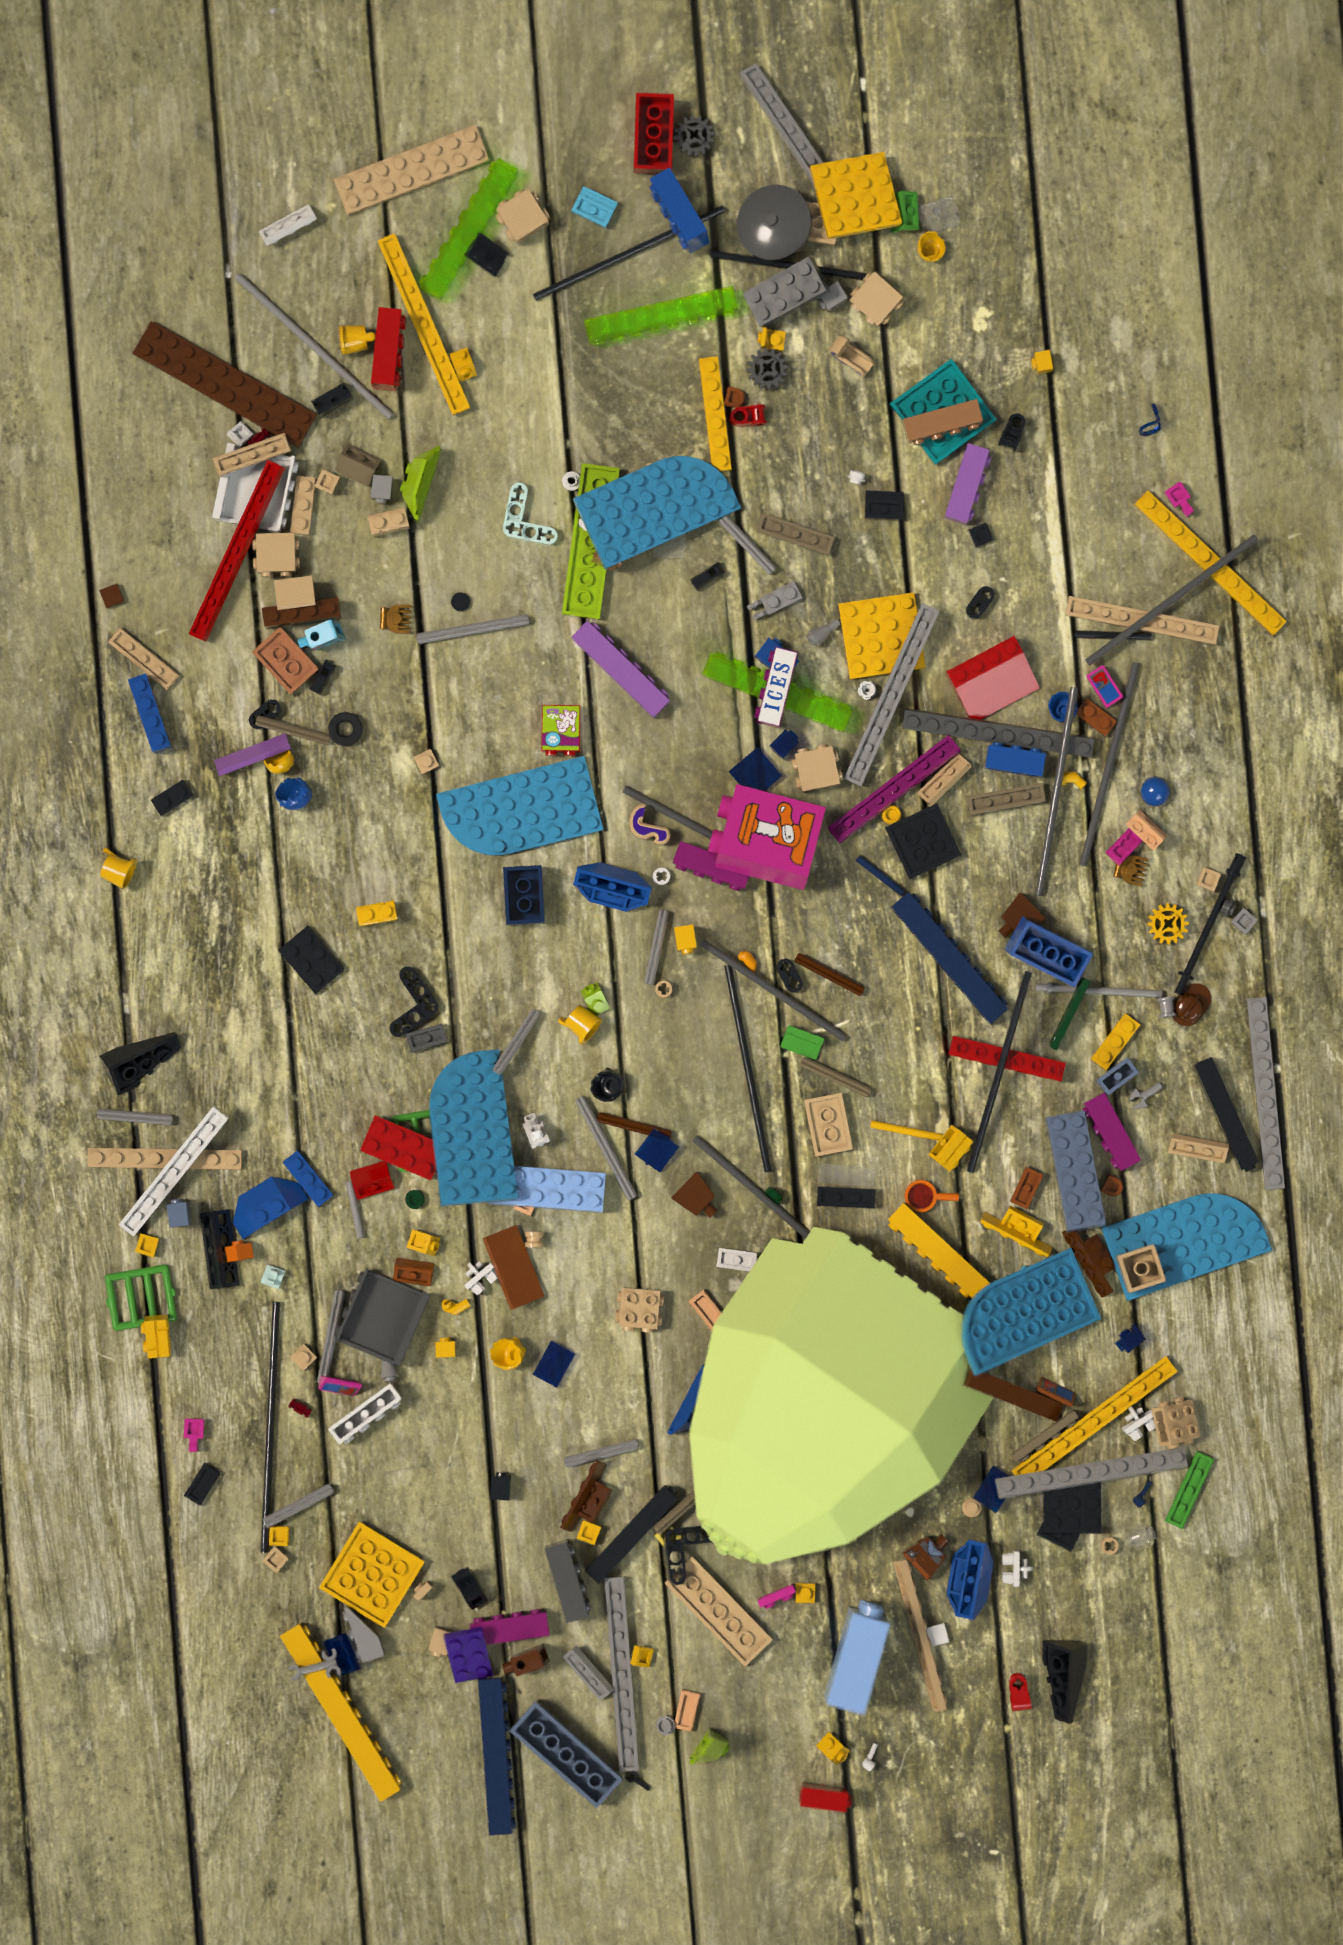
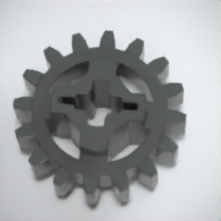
M691 115V120L684 117V123L678 122L680 129L674 130V133L678 134L674 136V141H679L676 144V148L682 147L681 153L683 154L687 151L688 157L694 153L695 157L698 158V153L700 152L704 156L705 149L711 150L709 144H714V140L711 137L715 136V132H710L713 126H707L708 120L701 121V116L694 119V116ZM704 130L707 133V140L702 136ZM682 132H683L684 135L687 137V139L685 140V142H683L682 137H681V136H682ZM697 133V134H698V139H697V138H693V140H692V139H691V134H692V135H695V134Z
M765 348L764 353L757 350L758 356L752 354L753 362L748 361L747 363L751 367L747 369V373L752 374L749 376V380H755L754 386L759 383L761 390L764 386H767V389L770 390L771 385L778 388L777 382L783 384L784 380L782 377H787V373L784 370H787L788 366L783 365L786 362V358L780 359L781 352L776 355L774 354L775 349L768 352L767 348ZM771 357L770 360H763L762 358ZM777 363L780 365V373L775 370ZM755 364L760 370L758 375L755 373ZM772 364L771 372L767 371L763 374L764 366L768 367ZM765 378H771V379H772V381H763V380H764Z

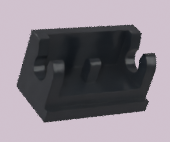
M343 382L312 400L311 403L319 417L322 418L352 401L353 397Z

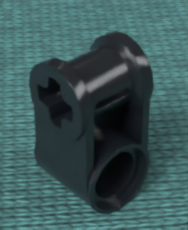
M1015 413L1010 416L998 446L1003 445L1016 452L1026 422L1023 415ZM1018 418L1021 420L1022 425L1015 428L1012 426L1011 420Z

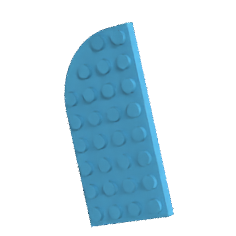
M674 456L659 460L573 499L604 569L741 509L731 485L722 473L709 463L688 456Z
M585 756L436 794L443 821L450 833L462 845L480 854L491 856L508 855L603 831Z
M499 1049L471 1052L456 1058L441 1071L432 1087L429 1098V1115L441 1207L518 1199L503 1076L493 1071V1067L500 1058Z
M1222 1194L1195 1195L1101 1228L1126 1301L1272 1251L1265 1229L1256 1214L1239 1200ZM1154 1244L1166 1281L1127 1293L1115 1256Z
M1072 1248L984 1286L973 1296L965 1310L962 1321V1343L974 1376L1101 1319Z

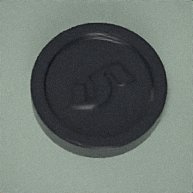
M458 592L451 598V605L456 611L463 612L469 608L470 599L467 594Z

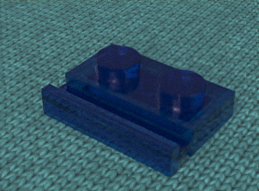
M551 1341L532 1375L557 1388L575 1353Z
M992 1466L972 1499L996 1514L1006 1498L998 1499L995 1479L1009 1477V1475Z
M346 1633L323 1641L329 1657L333 1655L332 1649L336 1650L337 1657L335 1659L337 1666L341 1670V1676L361 1668Z

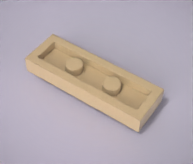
M296 477L290 533L310 535L316 478Z
M958 753L917 794L932 806L972 767L971 764Z
M1172 1133L1168 1153L1225 1163L1229 1144Z

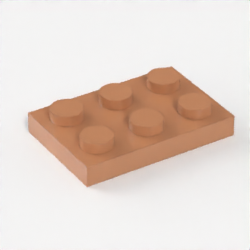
M281 627L252 651L290 695L319 670Z

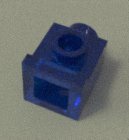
M1134 1323L1129 1325L1132 1328L1131 1330L1126 1328L1118 1335L1120 1338L1115 1342V1345L1121 1352L1129 1353L1146 1340Z

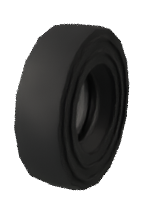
M340 712L330 720L328 731L331 739L336 744L351 746L360 739L363 728L361 721L356 715L349 712ZM342 722H349L353 726V731L349 736L339 734L338 727Z

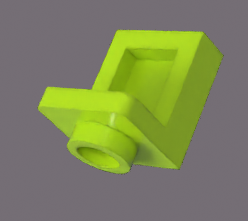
M598 983L589 984L580 991L590 1012L598 1015L610 1009Z

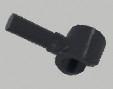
M629 1771L635 1777L634 1780L625 1777L627 1782H635L645 1790H650L651 1787L641 1781L635 1771Z

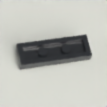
M818 1186L817 1206L875 1209L876 1189Z

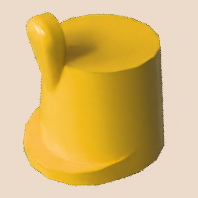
M364 325L338 326L342 355L368 350L367 341L373 342L375 340V333H366Z
M104 848L102 852L109 856L102 866L100 877L124 890L135 872L137 859L133 858L128 861L118 857L109 849Z
M579 1005L573 1010L567 1020L564 1017H560L558 1022L568 1027L579 1038V1044L583 1045L597 1031L602 1023V1019L582 1005Z

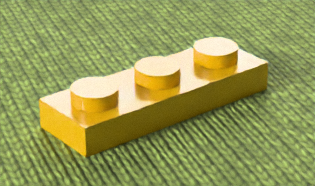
M1124 1013L1090 1060L1106 1071L1140 1024Z

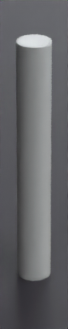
M348 1181L345 1183L358 1239L365 1236L352 1181Z

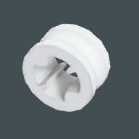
M665 868L656 869L653 873V881L658 885L666 884L670 879L669 871ZM657 872H665L666 880L658 881L656 879L658 878L656 876Z

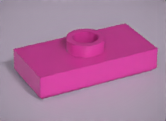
M1128 828L1105 853L1119 866L1143 840Z

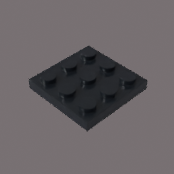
M937 803L885 827L909 880L961 856Z
M1101 1482L1043 1492V1533L1101 1534Z

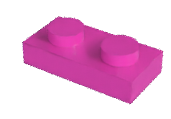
M790 1584L758 1598L757 1601L760 1608L764 1606L767 1609L776 1605L775 1601L779 1599L786 1601L794 1597L793 1593L796 1591L793 1584Z

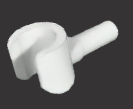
M873 1743L870 1753L862 1763L863 1767L868 1771H871L876 1764L871 1760L878 1746Z

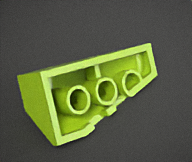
M709 1728L688 1760V1763L694 1765L717 1760L721 1755L724 1757L730 1748L728 1746L729 1740Z

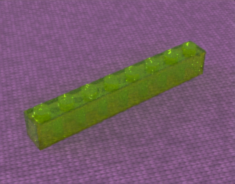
M500 158L496 162H491L487 170L489 171L487 177H483L478 184V192L471 195L468 201L470 205L467 210H462L458 217L459 223L449 231L448 236L450 238L447 243H442L438 250L440 252L437 259H432L428 267L430 268L428 274H424L418 283L421 292L438 302L442 300L467 259L464 254L472 241L476 239L477 233L484 231L496 208H498V204L502 201L518 175L517 168Z
M729 286L584 319L589 345L593 344L594 347L604 345L605 341L609 340L619 342L623 340V337L631 336V338H637L642 336V333L649 332L654 334L660 332V329L667 327L668 330H672L684 323L694 325L698 323L697 320L705 319V321L715 320L716 316L724 315V317L733 316L738 311L734 288Z
M717 651L715 654L710 653L702 676L758 699L761 688H765L767 681L763 680L765 674L761 673V669L754 666L750 668L743 666L744 662L737 659L730 661L726 659V655ZM790 682L784 707L785 710L844 733L853 711L849 709L850 705L843 702L836 704L828 696L822 695L819 697L814 695L815 691L805 687L803 690L796 687V683Z

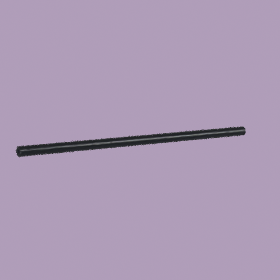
M721 205L700 215L699 218L702 223L725 213L724 207ZM670 229L533 293V296L537 301L677 235V233L674 234Z
M724 965L764 1173L772 1171L733 969L729 965Z
M1029 971L1024 972L968 1164L967 1172L974 1173L1014 1038L1032 973Z

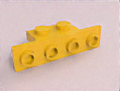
M1009 1206L1002 1220L986 1212L983 1213L980 1222L986 1228L999 1232L1005 1238L1015 1240L1022 1247L1034 1250L1039 1256L1047 1258L1050 1256L1052 1247L1036 1239L1044 1225L1043 1222L1012 1206Z

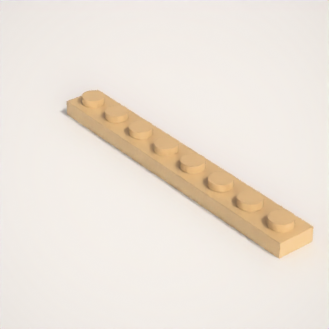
M1069 596L1065 616L1128 628L1146 615L1148 611ZM1158 614L1138 630L1216 645L1219 626Z
M88 1148L87 1167L164 1168L178 1149ZM203 1150L188 1169H242V1150Z
M907 1559L893 1561L932 1710L938 1712L947 1710V1700L941 1689L942 1681L936 1671L937 1662L931 1652V1640L927 1637L925 1630L927 1625L921 1615L922 1606L917 1599L916 1584L912 1581L911 1565L907 1562Z

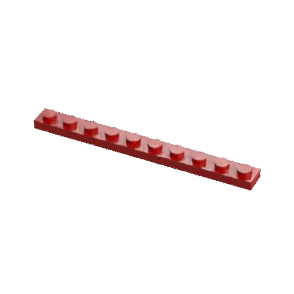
M267 460L189 631V635L207 642L285 467Z

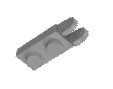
M793 581L761 597L760 600L749 604L747 608L752 610L761 604L763 605L765 610L752 616L755 621L801 600L802 596Z

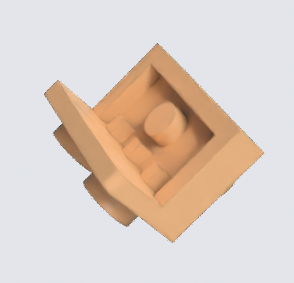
M1140 809L1126 823L1153 851L1167 837Z

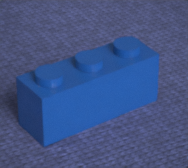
M993 742L992 745H988L984 769L1041 778L1043 776L1046 753H1042L1041 749L1031 748L1030 751L1023 750L1022 746L1017 745L1007 748L1004 747L1003 743Z

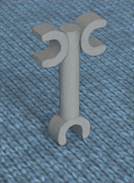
M332 1649L333 1655L331 1657H326L325 1651H322V1657L326 1661L300 1668L295 1665L288 1667L289 1671L297 1670V1675L291 1677V1680L296 1681L301 1675L327 1669L326 1675L328 1678H331L330 1672L333 1669L337 1670L338 1676H341V1670L337 1666L335 1659L337 1657L336 1650Z

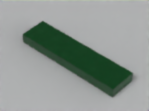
M1081 977L1049 1042L1050 1048L1057 1051L1090 984L1089 979Z

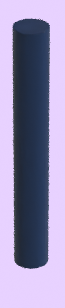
M860 855L857 858L856 862L901 896L905 892L902 887Z

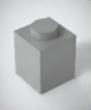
M838 281L829 286L830 293L817 300L822 310L826 309L827 313L845 303L848 299Z
M373 475L371 499L375 500V503L386 504V502H391L392 476Z

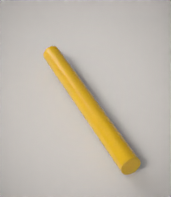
M871 1120L870 1128L939 1141L944 1135Z

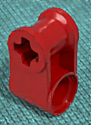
M765 404L737 407L730 415V422L735 427L766 425L767 420H765L764 414L766 406ZM734 414H743L744 420L736 421Z
M1021 1673L1012 1674L1009 1678L1012 1712L1031 1709L1030 1694L1025 1677ZM1016 1679H1020L1022 1682L1019 1687L1013 1684L1016 1682Z

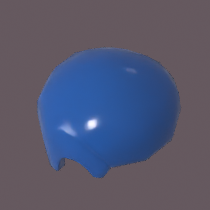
M1057 692L1052 695L1048 702L1050 715L1060 723L1065 722L1069 693ZM1076 702V704H1075V710H1074V716H1073V718L1075 717V715H1076V713H1077V711H1078L1077 702Z
M1158 776L1147 778L1142 784L1140 791L1142 800L1147 805L1154 807L1164 804L1170 794L1168 782Z

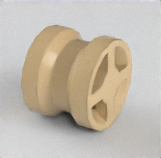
M525 1232L527 1237L525 1247H544L542 1242L544 1232Z

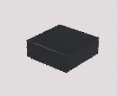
M986 522L968 530L975 548L993 541Z

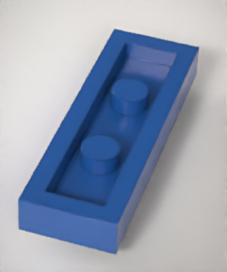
M298 1150L283 1161L286 1168L318 1207L333 1196L332 1192Z

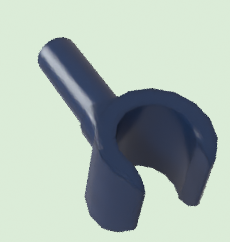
M1149 1481L1143 1490L1133 1498V1503L1138 1508L1147 1502L1143 1496L1152 1484Z

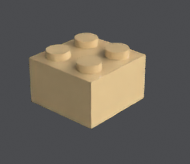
M1154 1244L1115 1256L1127 1293L1166 1281Z

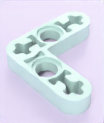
M523 483L513 484L510 489L503 524L504 534L513 539L553 545L558 539L554 528L522 522L528 490ZM518 487H522V491H525L524 494H520L519 501L523 500V503L511 501L512 498L516 500L517 494L514 492V489L517 490ZM513 505H518L521 508V512L518 515L510 513V508ZM514 524V528L520 529V525H523L522 536H518V531H513L510 534L506 527ZM529 527L534 528L536 531L535 536L532 538H528L525 535V530ZM539 529H543L541 531L542 534H548V531H551L552 535L555 536L554 539L551 538L550 541H546V537L540 536L541 540H537Z

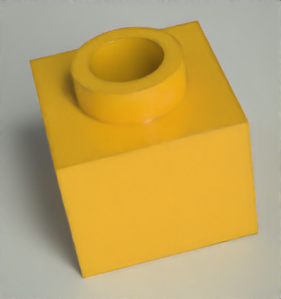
M1050 350L1035 352L1034 358H1031V365L1033 370L1036 369V374L1052 372L1053 365Z
M451 1337L439 1338V1341L435 1342L436 1358L456 1356L455 1341H451Z

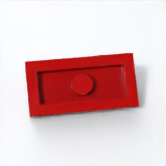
M385 1161L350 1171L353 1189L358 1200L395 1189L387 1162Z

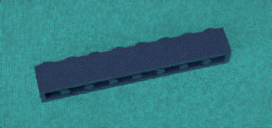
M908 892L891 906V909L990 1025L1008 1010L1006 1007L1008 1003L1001 995L998 997L993 992L996 989L989 981L985 982L981 978L982 972L976 966L973 968L970 965L969 961L971 959L964 951L962 953L959 952L956 948L958 946L956 941L952 937L948 939L944 934L946 931L939 922L936 924L931 919L933 914L927 908L923 909L920 906L921 900L915 893L911 895Z
M502 1676L478 1679L489 1836L512 1834L513 1829H516V1817H512L511 1809H515L514 1797L510 1798V1790H513V1778H509V1770H512V1761L507 1756V1751H511L510 1739H506V1732H509V1720H505L504 1712H508L507 1700H503V1693H506V1681H502Z

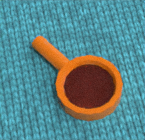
M917 1180L908 1185L904 1198L907 1206L913 1211L926 1212L935 1205L936 1200L959 1201V1193H936V1189L931 1183Z

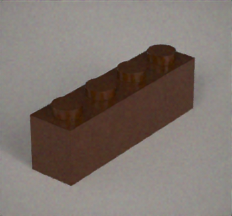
M338 598L315 600L316 605L277 610V606L263 607L264 627L271 629L342 619L340 601Z

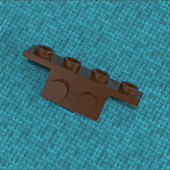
M1064 1230L1062 1234L1065 1241L1072 1248L1076 1259L1082 1265L1096 1292L1101 1298L1113 1293L1114 1291L1104 1275L1113 1270L1115 1266L1112 1257L1098 1234L1083 1242L1077 1231L1066 1233V1230Z
M596 1460L591 1465L586 1480L580 1485L578 1495L572 1500L571 1508L562 1519L561 1529L571 1532L579 1516L593 1524L596 1523L613 1491L598 1481L607 1466L606 1463Z

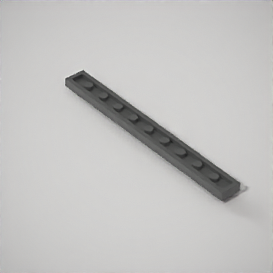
M905 708L902 725L903 729L998 742L1057 753L1060 752L1063 734L1062 732ZM1070 734L1067 754L1091 758L1095 738Z

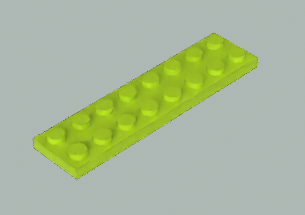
M582 463L578 496L618 479L620 468ZM576 508L562 615L600 620L606 569L591 562L596 549L588 532L579 526V519L581 517Z

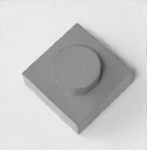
M1242 908L1230 923L1246 935L1258 920L1246 909Z

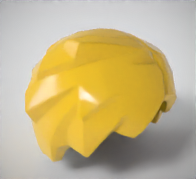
M516 1337L499 1339L493 1343V1348L490 1349V1359L498 1368L513 1370L523 1362L526 1348L523 1347L520 1340Z

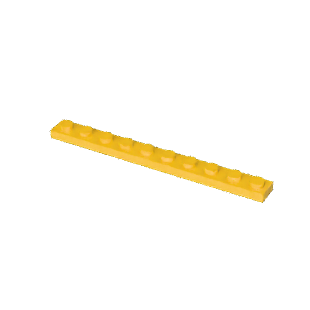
M395 233L378 240L377 242L452 415L454 416L470 409Z
M1149 491L1134 504L1203 571L1220 560L1209 547ZM1227 564L1210 576L1272 636L1287 622Z
M1164 1356L1011 1471L1016 1476L1046 1470L1178 1371L1169 1359Z

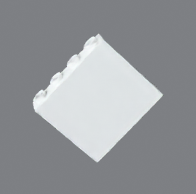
M227 443L225 453L240 448L235 444ZM279 455L268 459L285 467V470L258 529L281 533L282 529L286 528L287 518H285V512L290 509L291 499H288L289 493L293 492L295 481L292 480L293 473H297L299 462H296L295 456ZM267 460L220 476L212 515L213 520L239 524Z

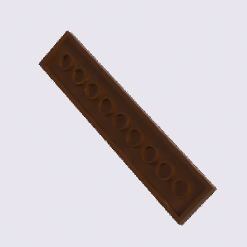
M153 321L149 323L132 353L139 359L257 426L266 429V431L277 436L285 433L288 443L296 448H299L317 417V414Z

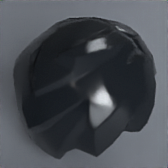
M606 1068L594 1076L591 1081L590 1090L596 1099L603 1102H611L621 1095L624 1081L619 1073L611 1068Z

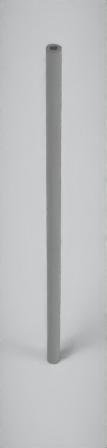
M240 273L236 276L235 279L388 420L394 416L386 406Z

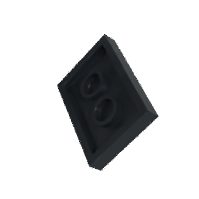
M308 926L278 950L314 994H317L345 970Z

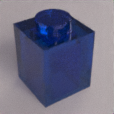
M785 729L769 745V748L784 760L799 744L797 741L799 737L792 730L788 732Z

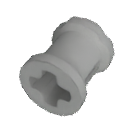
M1174 997L1157 998V1001L1160 1002V1018L1177 1016L1173 1007Z

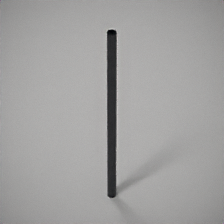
M711 250L710 258L783 269L796 264L789 261H765L755 256ZM818 266L823 275L863 280L868 274Z

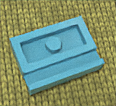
M583 186L571 212L606 228L618 202Z

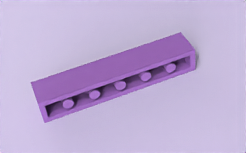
M586 621L571 637L572 640L649 715L655 718L670 703L668 699L669 694L662 688L660 690L654 686L656 682L649 675L645 677L640 672L642 668L636 662L631 663L627 659L628 655L621 648L617 650L613 646L615 642L608 635L604 637L599 632L601 629L594 622L590 624Z

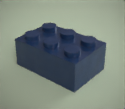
M542 865L503 867L506 925L545 924Z

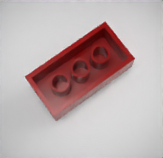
M636 93L634 173L659 174L669 167L672 171L674 94Z
M378 308L371 375L373 389L396 391V386L400 387L401 375L398 372V367L402 368L403 356L400 353V349H404L405 342L402 330H406L407 322L406 315H403L402 309Z
M377 1115L374 1116L360 1151L432 1181L436 1172L433 1140Z

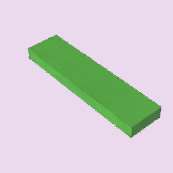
M1198 1451L1195 1452L1164 1521L1183 1529L1213 1464V1458Z

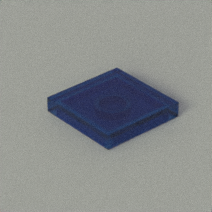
M758 747L728 771L739 785L761 791H766L782 777Z

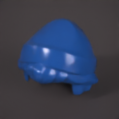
M299 777L287 778L276 789L275 797L280 806L285 809L300 810L305 808L311 800L312 789Z

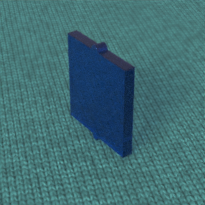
M653 1128L634 1155L643 1160L645 1165H650L660 1173L680 1146L672 1141L668 1135L665 1136L656 1128Z

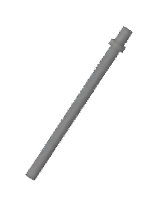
M1052 982L1047 984L1036 983V991L1047 992V994H1051V992L1074 993L1076 987L1071 985L1052 984ZM1088 986L1085 994L1162 998L1163 991Z

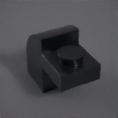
M468 1567L458 1570L456 1574L451 1576L471 1610L489 1601L475 1574Z

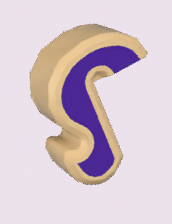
M843 335L838 336L829 348L834 358L853 369L860 376H866L874 364V360L850 344L849 339Z
M640 804L634 808L630 816V830L633 836L641 840L655 837L654 844H667L670 840L668 828L642 823L646 804Z

